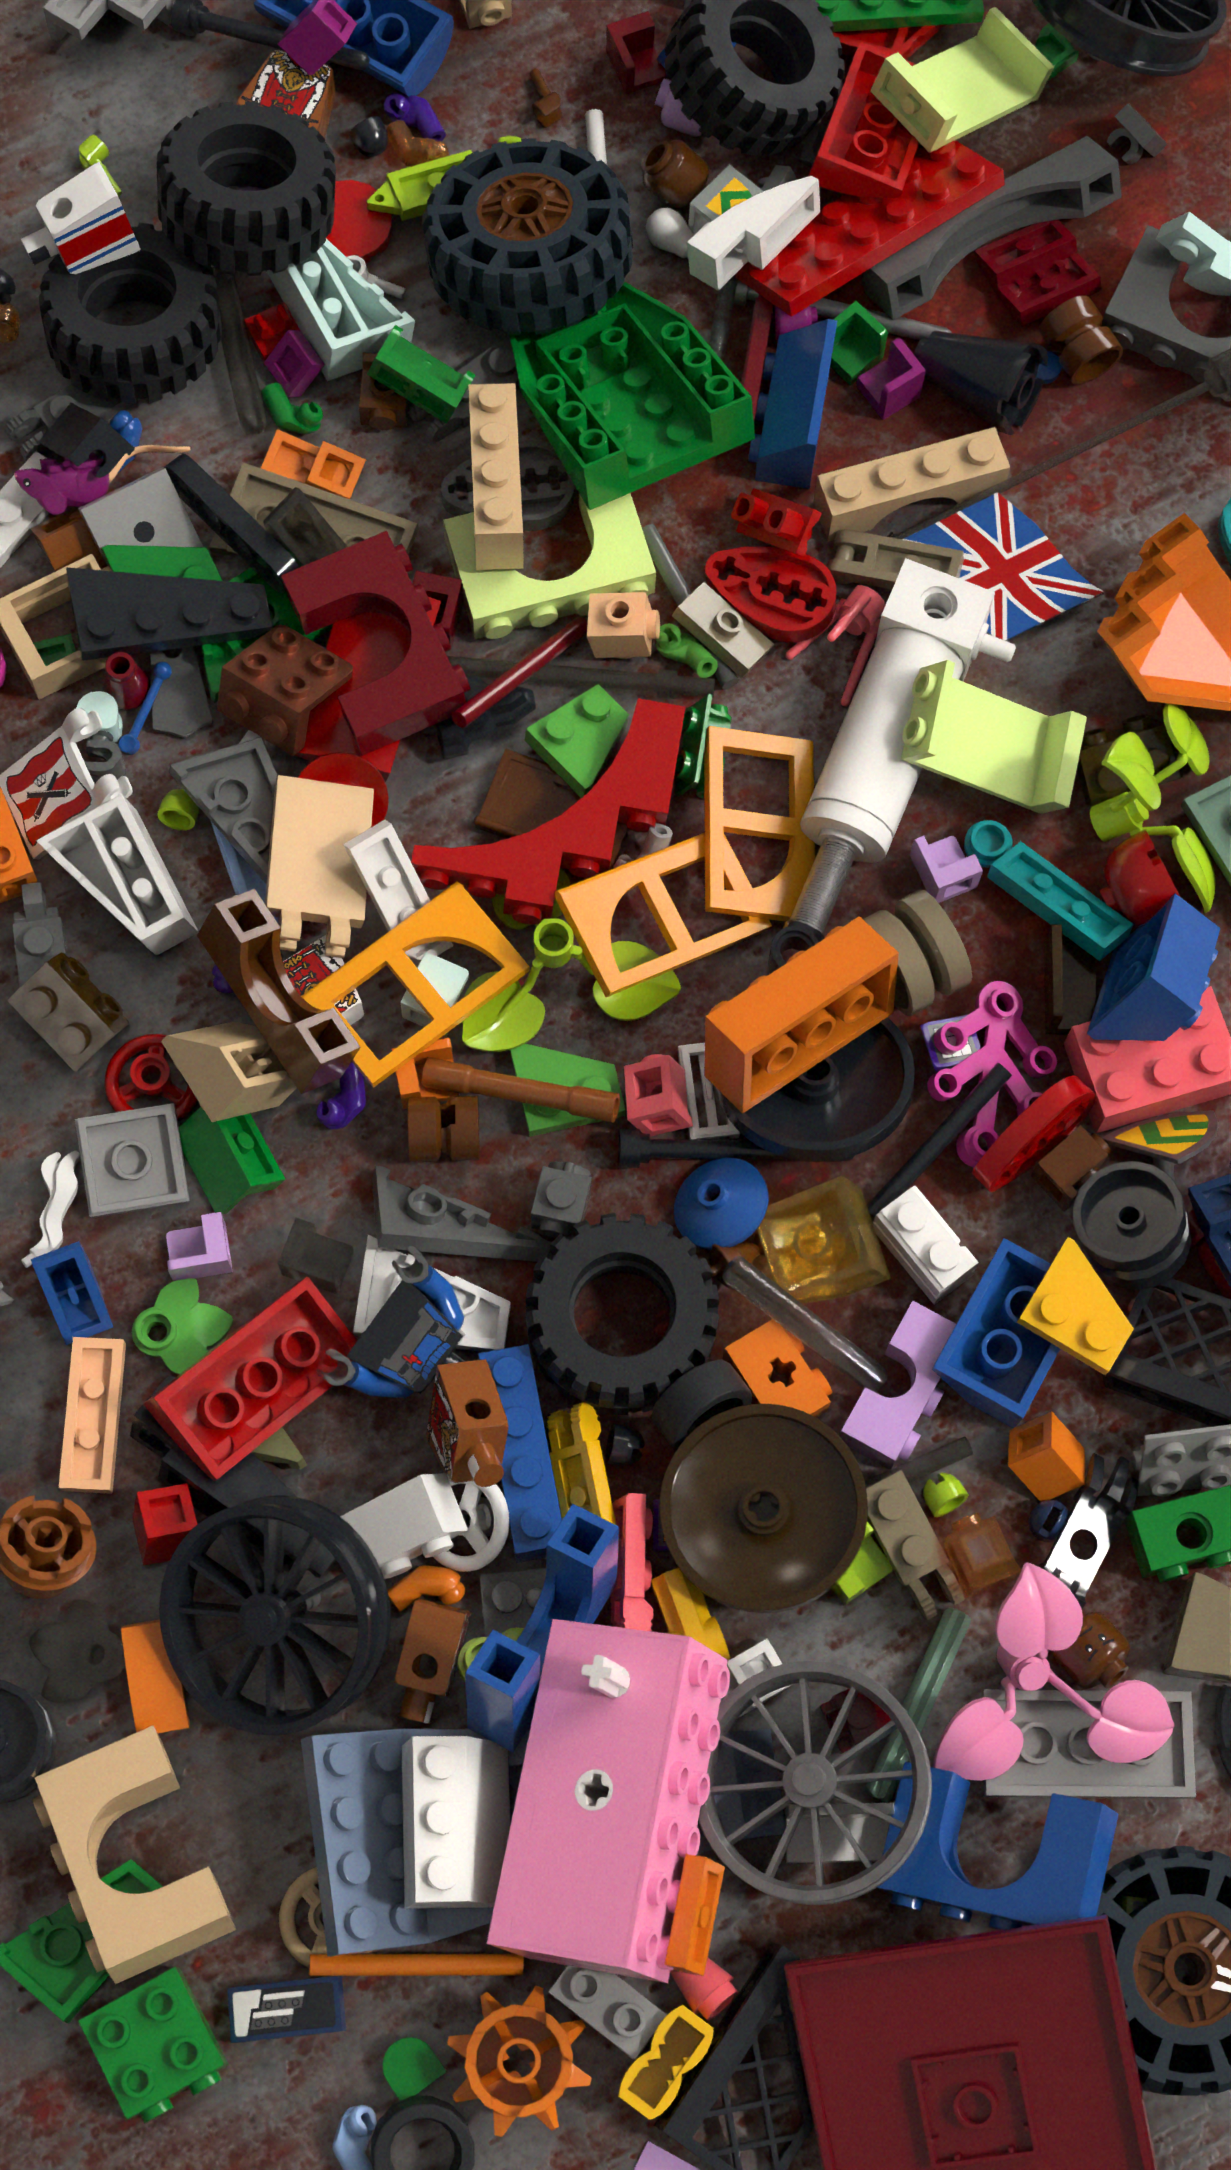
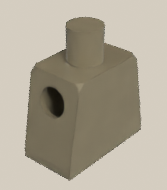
M1195 1572L1186 1580L1162 1673L1231 1684L1230 1587L1198 1572Z

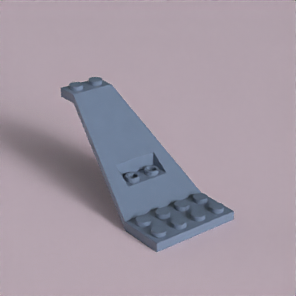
M391 1729L313 1735L301 1739L328 1957L420 1946L491 1923L494 1907L405 1909L402 1745L412 1736H468L485 1740L489 1739L470 1729ZM770 1729L727 1733V1738L775 1761ZM527 1730L514 1753L508 1750L510 1826L530 1730ZM722 1743L715 1765L714 1786L779 1781L776 1768ZM780 1790L714 1795L718 1816L726 1835L729 1836L780 1800ZM781 1810L739 1841L783 1835L786 1829L784 1811ZM698 1820L697 1828L700 1832V1845L697 1854H701L713 1849L705 1837Z

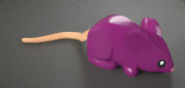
M136 446L130 456L125 454L112 471L101 478L93 475L96 466H99L103 461V458H97L95 452H91L89 458L78 467L65 458L64 462L58 463L56 458L40 459L41 470L35 468L17 470L14 476L24 492L36 499L39 505L47 512L56 515L63 513L67 505L82 507L106 495L110 482L130 457L145 452H189L190 447Z

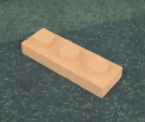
M73 1337L59 1489L61 1491L113 1494L126 1352L124 1339Z

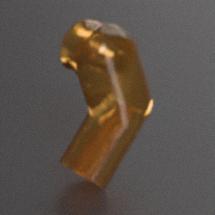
M402 120L392 122L386 128L388 139L405 166L411 167L449 156V150L444 142L436 141L432 138L413 137Z

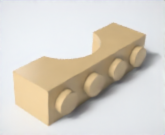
M515 383L468 385L476 570L524 569Z
M993 427L818 475L813 502L816 510L822 513L820 521L829 542L835 540L839 530L858 532L872 530L880 520L891 512L919 500L946 497L955 500L959 505L985 499L997 492L1003 494L1010 465L996 428Z

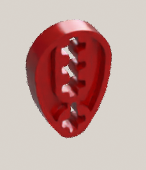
M751 546L718 551L707 560L705 566L706 584L763 635L769 638L789 643L809 640L824 631L833 619L837 593L834 577L821 561L810 555L805 554L802 557L780 548ZM727 568L734 569V575H729L726 580L719 579V573H725ZM771 583L778 585V591L773 590L769 596L762 594V588L767 589ZM792 591L799 593V598H795L791 604L784 602V596H789ZM814 599L821 600V606H816L813 612L806 610V604H811Z
M1076 1075L1060 1080L1040 1095L1010 1124L975 1165L972 1174L989 1192H995L1015 1180L1044 1158L1082 1123L1095 1103L1096 1094Z

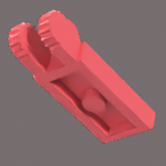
M628 1493L612 1503L616 1525L619 1526L620 1541L618 1542L617 1586L610 1595L611 1623H613V1627L652 1631L651 1626L653 1624L651 1619H653V1608L644 1597L645 1591L649 1590L652 1580L650 1560H645V1539L648 1540L651 1536L653 1516L651 1509L646 1508V1494Z

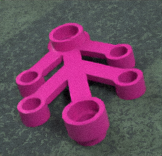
M994 981L985 985L977 994L975 1011L957 1023L950 1022L945 1024L935 1032L934 1044L936 1048L945 1055H952L966 1046L969 1036L986 1027L984 1046L951 1069H942L929 1078L927 1083L928 1092L935 1100L947 1101L960 1092L964 1083L979 1073L980 1082L997 1062L1012 1074L1011 1078L1003 1086L1017 1105L1018 1116L1029 1107V1101L1034 1102L1042 1095L1040 1092H1032L1004 1050L1007 1035L1024 1058V1070L1033 1078H1042L1050 1074L1057 1065L1055 1053L1046 1046H1038L1020 1019L1023 1012V1001L1019 992L1012 985L1003 981ZM997 997L1005 1004L1006 1012L998 1008L996 1004ZM946 1031L951 1032L955 1036V1046L947 1042L945 1038ZM1035 1055L1041 1056L1044 1060V1069H1040L1036 1065ZM940 1078L948 1081L950 1085L949 1093L944 1092L940 1088ZM999 1091L974 1117L973 1127L962 1132L958 1137L956 1143L957 1153L960 1159L968 1166L975 1167L986 1153L978 1145L979 1136L984 1138L988 1149L999 1137L994 1131Z

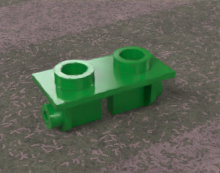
M707 694L685 710L681 734H684L682 749L677 756L674 777L677 778L674 796L679 797L689 789L694 788L697 789L696 795L704 799V747L707 728L714 726L730 729L732 717L728 714V707L721 704L711 705V694ZM723 758V771L725 765V758Z

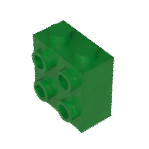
M178 1967L169 1969L78 2021L127 2120H133L141 2116L144 2124L160 2117L174 2108L170 2098L188 2088L193 2096L211 2088L222 2081L218 2071L229 2065L181 1968Z

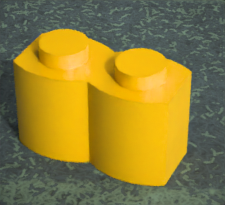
M684 2005L675 2008L667 2014L654 2032L649 2052L638 2057L626 2070L620 2082L618 2097L648 2120L662 2114L676 2097L680 2088L682 2074L695 2067L706 2054L712 2041L714 2028Z

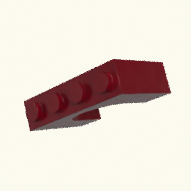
M387 530L281 575L287 597L305 635L349 616L373 612L394 618L406 628L411 636L409 651L403 662L393 672L338 696L343 717L362 756L451 718L452 713L466 703L464 693L471 690L461 665L456 664L452 666L445 653L451 650V646L442 625L439 623L432 626L426 612L432 610V606L421 583L413 586L407 572L413 570V567L403 544L394 546Z

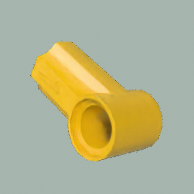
M679 1568L653 1578L651 1586L667 1627V1634L690 1636L729 1661L730 1656L724 1636L715 1616H710L703 1593L684 1576Z

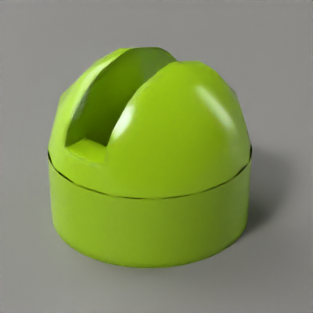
M173 789L163 798L157 815L164 825L172 829L185 831L195 826L199 807L183 789Z
M943 1472L937 1474L939 1484L936 1485L931 1479H928L923 1487L924 1500L934 1517H941L952 1512L963 1504L969 1496L957 1478L952 1474Z

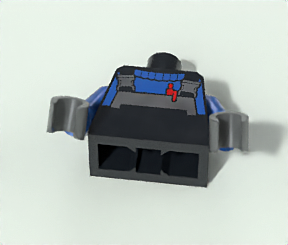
M413 1245L407 1247L415 1258L411 1266L402 1268L393 1260L392 1266L402 1281L347 1354V1357L353 1361L351 1362L335 1349L326 1351L327 1355L338 1360L337 1367L331 1373H324L317 1369V1374L331 1385L339 1386L344 1384L370 1396L406 1398L414 1392L421 1394L425 1391L435 1377L437 1365L466 1362L453 1353L466 1335L461 1330L464 1314L453 1286L427 1263L423 1255Z

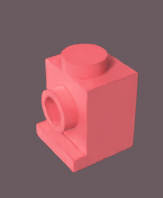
M649 1055L644 1057L641 1062L624 1066L627 1120L637 1129H640L643 1134H650V1137L693 1127L692 1117L688 1114L685 1069L670 1055Z

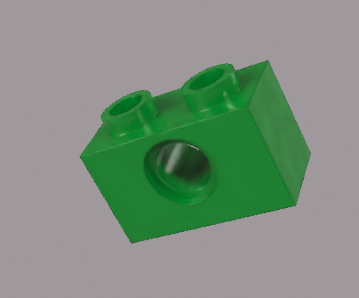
M1230 1485L1135 1510L1124 1519L1142 1579L1157 1575L1159 1582L1162 1583L1188 1575L1187 1566L1206 1562L1208 1569H1215L1231 1564ZM1187 1525L1197 1532L1199 1536L1198 1548L1189 1549L1179 1543L1176 1536L1177 1526Z

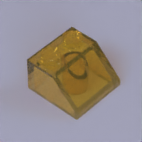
M844 1176L837 1177L768 1205L764 1219L757 1230L781 1305L789 1306L846 1297L891 1279L861 1187Z

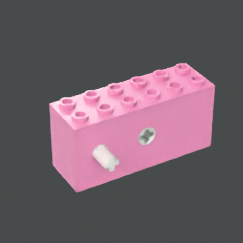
M558 1619L552 1620L487 1944L529 1959L668 1983L670 1970L674 1968L664 1964L686 1854L697 1855L699 1850L700 1832L697 1828L700 1807L706 1803L710 1791V1778L707 1770L710 1753L716 1749L720 1737V1725L717 1720L720 1700L727 1694L730 1682L727 1659L690 1636Z

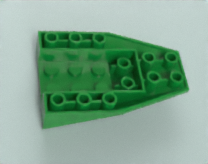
M627 282L623 283L613 298L607 299V303L600 311L593 316L588 314L581 319L580 323L568 328L561 326L551 329L550 333L536 334L535 332H521V335L509 334L521 394L589 511L755 439L752 396L684 315Z

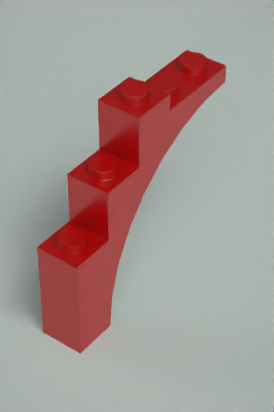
M638 698L629 732L611 766L585 796L560 816L527 833L491 844L455 848L414 845L411 863L422 885L430 889L443 890L458 881L467 889L469 894L477 897L493 898L496 894L505 895L503 914L512 915V918L517 922L539 924L543 919L552 918L555 900L554 893L557 889L560 868L570 869L571 874L582 878H590L608 871L617 822L624 823L629 829L638 832H648L650 827L655 828L656 823L666 824L686 706Z

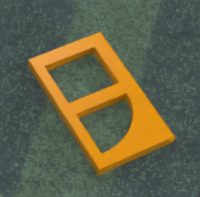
M714 726L707 728L704 747L706 912L767 918L778 921L790 920L815 861V842L804 834L800 826L801 819L814 791L813 741ZM723 752L788 761L789 817L723 808ZM723 832L790 841L788 856L783 868L774 879L759 887L738 891L724 890Z
M723 832L724 886L726 890L752 889ZM705 833L555 891V899L568 925L571 927L579 946L582 948V952L605 997L767 932L772 927L767 918L740 916L743 923L695 943L693 942L660 877L705 860ZM638 886L671 952L620 973L611 946L612 916L621 897Z
M457 881L301 997L317 1009L327 1010L333 1007L336 1009L361 1047L352 1062L374 1088L530 971V966L465 890L464 886ZM429 942H455L484 953L502 969L450 1008L405 952L413 947ZM385 966H388L430 1017L432 1022L381 1060H378L334 1004Z

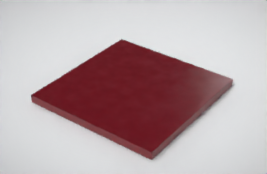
M1107 1914L786 1962L784 1965L823 2170H1158Z

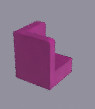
M314 0L289 24L278 45L309 75H313L346 44L357 23L334 0Z
M899 337L891 342L888 359L860 375L856 386L881 419L884 420L920 398L926 370Z

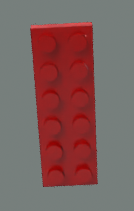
M956 140L930 153L922 147L915 153L900 197L871 198L845 194L820 209V213L763 270L747 262L735 274V278L792 317L1004 186V170Z

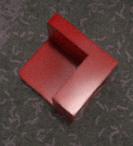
M187 1483L136 1492L133 1525L143 1566L170 1561L180 1542L198 1525Z

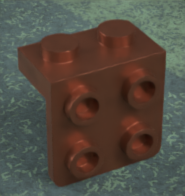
M277 625L222 667L217 711L294 756L305 747L310 711L351 679L353 666L290 627Z

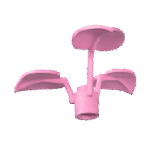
M1025 1563L1014 1587L1003 1601L995 1621V1633L1000 1644L997 1650V1661L1007 1675L1001 1680V1685L1005 1689L1006 1707L1003 1711L994 1699L988 1697L973 1700L963 1706L948 1723L938 1742L933 1768L952 1771L967 1780L980 1781L993 1779L1008 1771L1019 1758L1023 1747V1734L1020 1728L1010 1721L1016 1714L1015 1689L1035 1691L1043 1687L1046 1682L1051 1683L1088 1716L1096 1719L1087 1732V1744L1096 1755L1110 1762L1130 1763L1155 1753L1171 1736L1174 1722L1165 1698L1158 1689L1146 1682L1128 1680L1113 1686L1104 1695L1100 1710L1089 1704L1055 1675L1046 1659L1048 1650L1058 1651L1067 1649L1077 1640L1083 1624L1082 1610L1073 1593L1061 1580L1034 1564Z

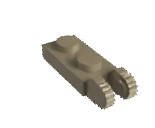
M898 1470L866 1487L868 1501L867 1521L874 1529L873 1532L900 1584L907 1587L924 1619L927 1621L937 1615L932 1597L918 1579L931 1571H934L944 1595L954 1606L964 1601L963 1591L954 1573L946 1564L950 1561L902 1470Z

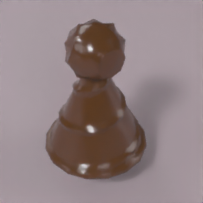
M765 1229L760 1230L754 1236V1243L743 1242L733 1247H721L713 1244L712 1250H707L712 1270L711 1277L716 1275L724 1286L729 1289L735 1288L741 1276L749 1269V1266L757 1256H773L779 1250L780 1240L776 1233Z

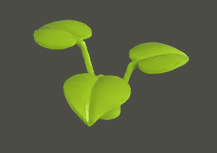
M1166 703L1163 709L1164 724L1172 743L1179 751L1177 760L1154 775L1152 758L1141 739L1133 732H1127L1119 736L1107 751L1102 765L1116 773L1131 791L1124 792L1090 808V819L1097 835L1104 842H1108L1126 833H1130L1133 836L1146 829L1149 836H1170L1175 856L1202 903L1204 914L1209 912L1212 907L1216 880L1212 860L1200 838L1189 827L1182 831L1178 826L1142 827L1143 821L1149 818L1148 810H1156L1161 804V793L1158 786L1161 781L1184 767L1187 763L1197 776L1206 773L1209 767L1208 748L1196 724L1181 705Z
M562 868L559 871L556 891L571 885L567 874ZM496 894L492 898L496 915L507 927L523 929L531 925L515 921L512 915L503 914L505 895ZM556 899L554 900L552 918L543 919L539 924H535L534 954L536 958L532 962V968L525 983L521 986L517 980L462 1021V1041L466 1046L485 1052H502L526 1044L539 1032L545 1017V1007L539 998L528 992L533 988L543 966L558 968L565 965L572 957L576 958L590 974L594 975L582 952V948L573 945L574 936L571 927L565 921L558 919L563 913ZM618 941L611 943L613 955L620 973L660 957L651 949L636 942ZM672 970L609 997H605L596 980L593 986V996L596 1004L608 1016L617 1020L633 1021L647 1017L679 994L681 986L676 974ZM499 971L479 976L471 983L464 997Z

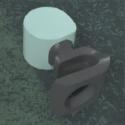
M90 692L78 701L76 708L84 709L86 714L90 711H97L102 721V729L86 738V751L89 757L103 758L106 762H84L89 773L97 775L91 776L94 784L106 774H113L118 780L126 774L124 759L117 745L122 737L123 730L118 705L114 697L106 692Z

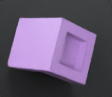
M924 836L914 839L910 857L927 892L938 903L978 887L983 872L975 854L965 858L954 836H949L929 845Z
M221 1212L201 1215L202 1226L169 1231L166 1234L169 1253L167 1266L173 1281L233 1272L227 1229Z

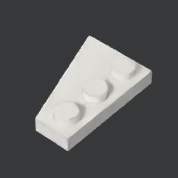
M370 1235L367 1237L353 1330L354 1336L361 1337L402 1281L392 1266L393 1260L402 1268L411 1266L415 1261L413 1255H406L395 1249L378 1248L377 1238ZM435 1269L453 1286L464 1314L461 1330L466 1335L455 1349L477 1352L505 1349L511 1302L457 1276L452 1277Z

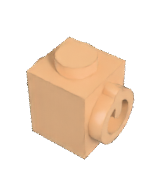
M646 592L590 594L587 638L594 657H616L619 659L651 657L652 639H658L660 635V616L658 610H652Z

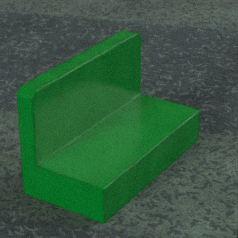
M200 1107L179 1127L182 1151L215 1213L221 1212L226 1214L245 1196L274 1190L286 1180L250 1113L211 1122L206 1112Z

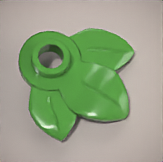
M194 1278L180 1279L166 1285L161 1289L154 1307L141 1312L132 1326V1338L136 1347L147 1356L161 1357L168 1369L177 1375H180L208 1353L207 1348L213 1347L221 1341L233 1325V1318L226 1311L213 1305L198 1303L199 1287L197 1280ZM161 1325L166 1327L167 1335L164 1339L153 1341L149 1338V1332L154 1326Z

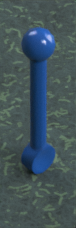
M159 662L154 666L153 673L155 677L129 734L123 735L119 740L120 750L128 755L135 754L139 750L140 742L137 739L163 681L169 679L172 674L171 666L167 662Z

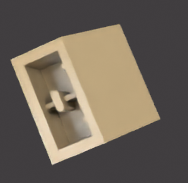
M229 1022L167 1035L161 1041L211 1122L278 1107L297 1088L257 1026Z

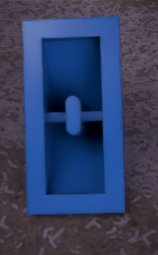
M79 1241L31 1259L33 1268L66 1345L73 1343V1337L87 1338L113 1328L112 1320L90 1260Z

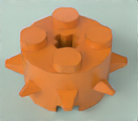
M535 1986L523 2005L503 2007L488 1992L482 1994L480 1999L483 2020L475 2027L473 2034L449 2036L447 2045L466 2058L465 2070L467 2078L452 2095L455 2102L480 2099L485 2106L493 2110L494 2135L500 2137L504 2136L516 2117H527L533 2114L551 2131L558 2128L555 2101L562 2096L565 2088L590 2086L592 2079L572 2063L573 2052L570 2045L585 2029L586 2026L583 2020L558 2023L552 2015L545 2012L544 1988ZM515 2045L522 2052L531 2049L534 2053L535 2061L528 2063L532 2071L527 2076L522 2077L517 2070L508 2073L505 2069L504 2061L510 2059L506 2052Z

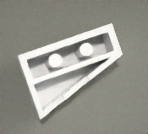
M122 794L36 840L45 851L156 956L199 933L138 811Z

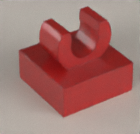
M285 302L244 319L245 329L263 363L288 330H300Z

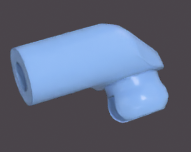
M367 2105L350 2107L341 2116L332 2143V2150L343 2170H373L365 2151L372 2132L376 2127L377 2117L373 2109Z

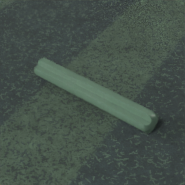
M948 1607L944 1611L902 1704V1707L906 1710L920 1734L971 1623V1618L967 1614L955 1608ZM898 1728L888 1735L872 1773L903 1771L904 1762L909 1761L910 1756L907 1746ZM900 1780L867 1782L865 1793L878 1801L887 1803L892 1799Z

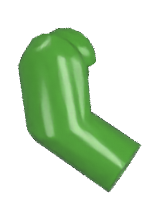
M674 624L660 626V635L656 639L655 646L663 657L689 665L701 678H708L715 673L718 662L695 637L687 633H681L679 627Z

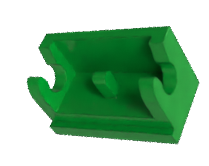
M395 325L376 355L367 375L447 424L467 391L468 385L474 379L475 374L467 370L465 375L457 372L401 337L403 329Z

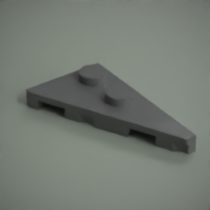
M375 1166L372 1188L378 1248L408 1250L407 1247L413 1245L422 1252L538 1262L540 1256L546 1257L550 1252L549 1244L552 1242L543 1239L533 1231L520 1227L517 1234H514L489 1223L491 1213L457 1198L446 1197L436 1189L425 1184H421L419 1189L413 1190L390 1180V1169L383 1166Z

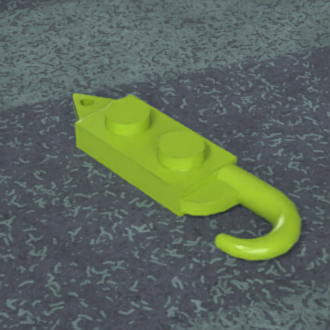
M515 136L500 137L498 143L504 141L507 144L521 142L522 138ZM467 150L387 173L386 182L367 200V209L400 215L402 221L423 215L427 208V200L436 184H441L443 175L453 165H460L464 158L473 152Z

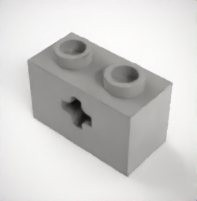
M567 1966L548 1992L633 2060L636 2059L661 2021L667 2016L657 2006L613 1973Z

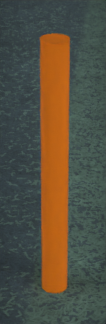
M310 1954L309 1976L523 1975L524 1967L523 1956L518 1954H348L328 1957L327 1954Z

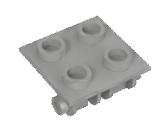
M1231 1424L1145 1435L1144 1445H1141L1139 1451H1132L1131 1453L1133 1469L1135 1472L1139 1471L1137 1497L1146 1495L1164 1497L1173 1495L1178 1491L1201 1488L1213 1490L1231 1485Z

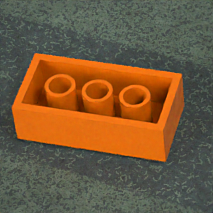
M860 916L845 926L833 928L819 943L806 951H798L789 958L785 965L768 976L763 975L756 978L745 991L729 1001H721L711 1009L709 1014L705 1016L704 1076L743 1114L893 1014L899 952Z

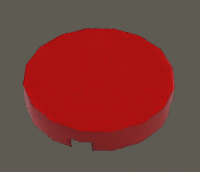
M355 180L336 181L334 223L331 233L326 239L346 257L352 255L359 256L366 264L371 261V257L377 255L379 251L381 254L388 247L393 233L391 214L367 209V200L377 191L371 185Z

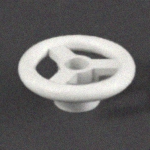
M449 1481L451 1486L462 1483L466 1484L459 1508L468 1531L460 1535L468 1540L476 1554L459 1556L447 1550L433 1557L440 1564L452 1570L463 1572L478 1570L492 1562L505 1545L509 1532L508 1506L497 1484L489 1487H480L474 1481L461 1483ZM483 1492L488 1499L481 1497V1493ZM468 1513H469L470 1518H471L470 1525L468 1524V1520H467V1515H468Z

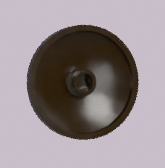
M778 1404L739 1406L719 1413L702 1423L689 1434L673 1455L661 1488L660 1520L667 1547L680 1571L698 1590L711 1599L725 1606L746 1612L777 1613L804 1606L827 1593L843 1578L854 1563L860 1551L867 1526L868 1501L865 1481L861 1469L847 1444L835 1431L816 1417L804 1411Z

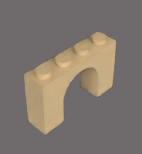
M154 1725L35 1777L41 1795L32 1800L43 1827L46 1828L52 1825L58 1842L50 1845V1849L60 1874L64 1875L70 1872L76 1890L67 1893L79 1924L84 1921L89 1923L94 1938L85 1943L97 1972L106 1969L112 1980L117 1984L236 1930L219 1885L209 1867L157 1890L141 1894L117 1891L106 1885L99 1878L97 1870L98 1848L110 1825L126 1812L180 1789L164 1745Z

